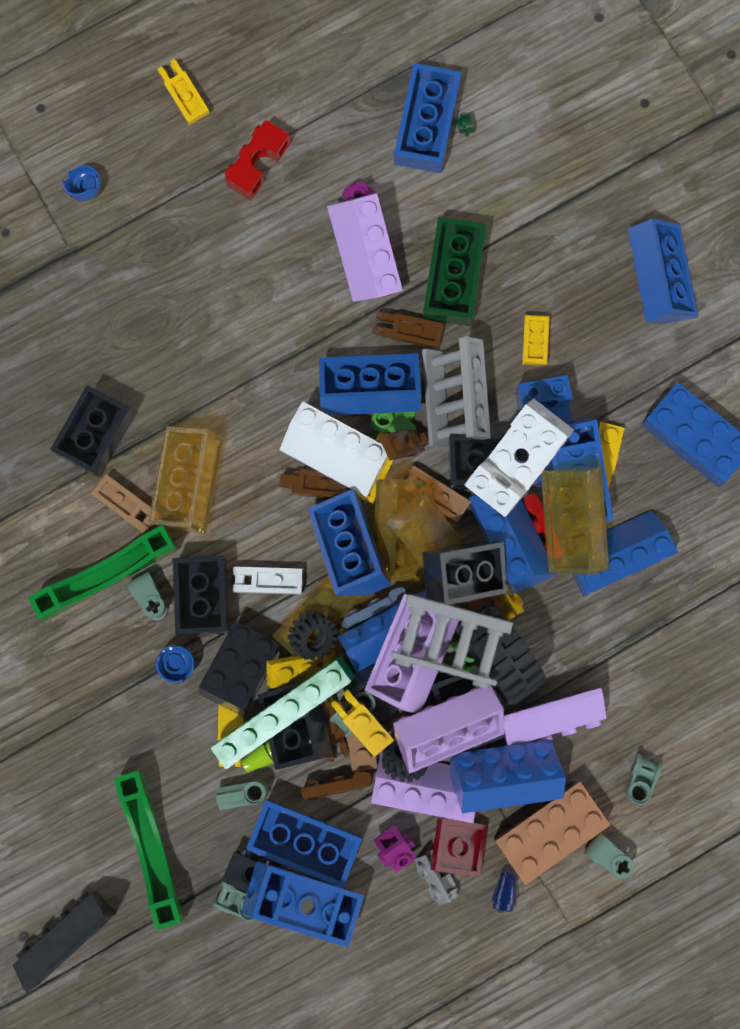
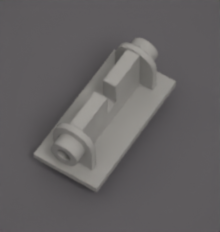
M432 849L425 853L424 856L415 859L418 874L426 880L433 900L438 902L439 905L450 903L452 899L459 896L457 893L458 887L450 873L441 877L439 874L441 872L430 870Z

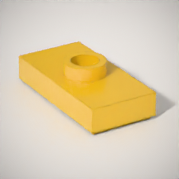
M524 316L522 365L547 366L549 316Z

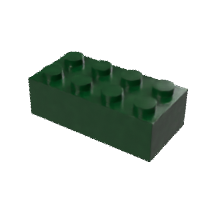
M438 217L422 319L471 326L487 224Z

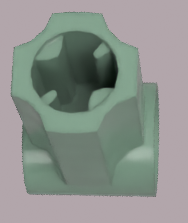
M261 780L216 788V800L219 810L257 805L265 801L269 795L267 784ZM253 785L260 787L262 791L260 799H254L250 795V789Z

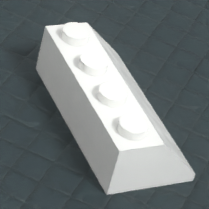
M303 401L290 422L279 449L283 453L353 489L366 498L388 461V456L381 443Z

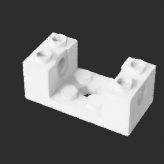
M532 399L524 406L511 423L512 427L465 484L467 488L504 517L513 510L574 432V429L535 399ZM523 448L528 451V461L522 462L517 459V449Z

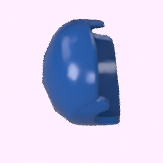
M79 165L73 170H69L66 181H62L65 192L73 199L83 202L92 200L98 194L102 184L101 176L97 170L89 165Z
M182 645L167 646L156 658L158 674L169 683L183 682L194 672L195 659L191 651Z

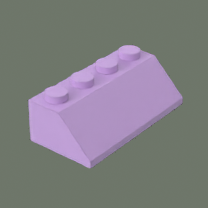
M377 193L327 206L353 302L403 291Z
M404 594L365 691L402 710L420 713L438 670L411 663L410 667L398 665L395 663L396 659L391 658L392 650L401 652L411 616L410 606L405 605L407 595ZM426 611L425 615L421 616L411 655L427 659L437 623L436 613ZM452 618L451 622L447 623L437 659L438 663H442L459 622L458 619Z
M489 685L488 689L475 687L469 693L453 696L442 704L426 707L420 713L404 716L393 723L395 737L409 774L504 735L503 707L491 685Z
M598 688L505 715V745L523 744L535 739L537 741L552 740V734L561 732L562 736L577 733L576 727L586 725L587 729L601 726L600 720L607 719L602 689Z
M381 752L371 803L473 823L475 812L464 814L461 812L450 777V765L436 762L427 766L424 776H420L419 780L416 781L413 777L412 782H408L407 778H404V782H399L400 777H396L394 780L391 778L392 773L388 775L385 773V768H382L383 752ZM397 755L398 758L404 760L403 756Z

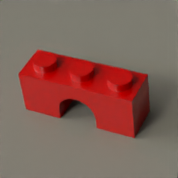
M266 119L262 125H257L252 133L251 141L248 145L244 144L242 146L237 161L234 164L231 163L225 171L227 186L252 201L264 183L263 173L253 167L254 163L262 157L271 158L278 163L291 144L290 134Z

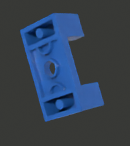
M568 375L518 384L515 395L519 413L528 402L535 399L563 422L572 420L569 405L573 398ZM551 461L535 480L534 488L554 485ZM582 467L575 469L573 472L574 480L583 479L586 475Z
M586 417L566 421L565 423L574 429V432L551 460L557 499L551 500L555 525L566 530L614 520L597 420ZM582 467L586 472L585 478L582 481L576 482L573 478V472L575 469Z
M257 861L240 913L252 919L349 947L364 895ZM305 899H311L313 902V908L309 913H303L301 910V904Z

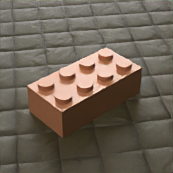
M576 781L564 789L563 799L547 801L493 840L521 881L527 885L609 827L610 824L582 783Z

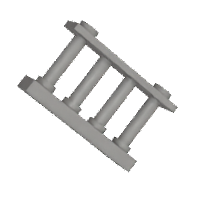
M467 336L459 338L460 350L444 355L440 351L422 350L429 447L447 449L449 436L466 434V438L481 440L491 438L482 339ZM460 360L461 374L444 379V365ZM462 385L463 399L446 403L445 389ZM464 409L465 423L448 427L447 413Z
M407 594L405 605L410 606L411 616L401 652L392 650L391 658L396 659L395 663L410 667L411 663L468 678L474 680L473 685L488 689L489 685L496 686L497 680L489 677L499 637H502L504 632L510 634L513 623ZM428 611L436 613L437 623L427 659L413 656L411 653L421 616L425 615V612ZM454 618L462 621L461 626H463L453 666L438 663L437 659L447 623L451 622V619ZM479 625L488 628L487 633H489L479 672L475 673L464 670L463 666L473 630H476Z

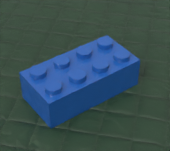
M413 64L394 152V165L441 174L460 87L461 72L423 64Z
M418 353L319 358L321 412L327 415L421 411Z
M678 382L641 425L718 488L724 485L740 466V431Z
M551 739L460 752L451 756L450 777L462 814L563 799L566 776Z
M267 799L264 802L246 850L343 888L363 837Z

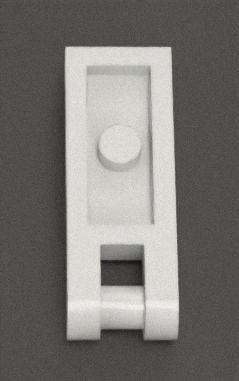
M233 567L235 584L232 585V593L302 595L303 569ZM245 576H252L251 585H245Z

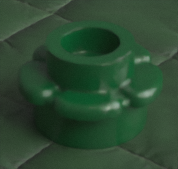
M460 114V119L456 120L459 133H465V136L468 137V134L475 132L470 114L463 116Z

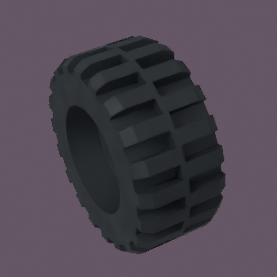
M490 604L482 605L474 611L507 620L498 609H495ZM462 621L457 624V627L454 631L456 637L458 638V641L460 640L463 626H461ZM478 625L477 629L473 630L467 654L471 659H475V663L480 667L489 633H487V627ZM513 626L510 634L504 632L503 636L499 637L489 677L497 680L496 686H491L510 705L517 704L541 686L545 680L544 671L540 667L538 660Z

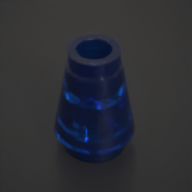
M501 872L491 899L493 909L513 912V907L516 906L515 874Z

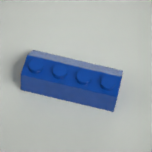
M652 218L628 228L630 235L629 243L633 251L634 268L637 271L638 289L642 297L643 314L646 322L664 324L697 318L698 312L680 224Z
M353 489L308 508L336 596L370 595L391 586L365 507Z
M478 495L469 497L470 509L484 539L504 542L507 587L510 595L557 576V572L521 499L513 510L504 517Z
M649 511L564 550L563 557L582 597H585L678 553V550L666 527L653 511Z
M426 590L417 593L416 596L426 598ZM400 604L338 636V641L356 673L377 661Z

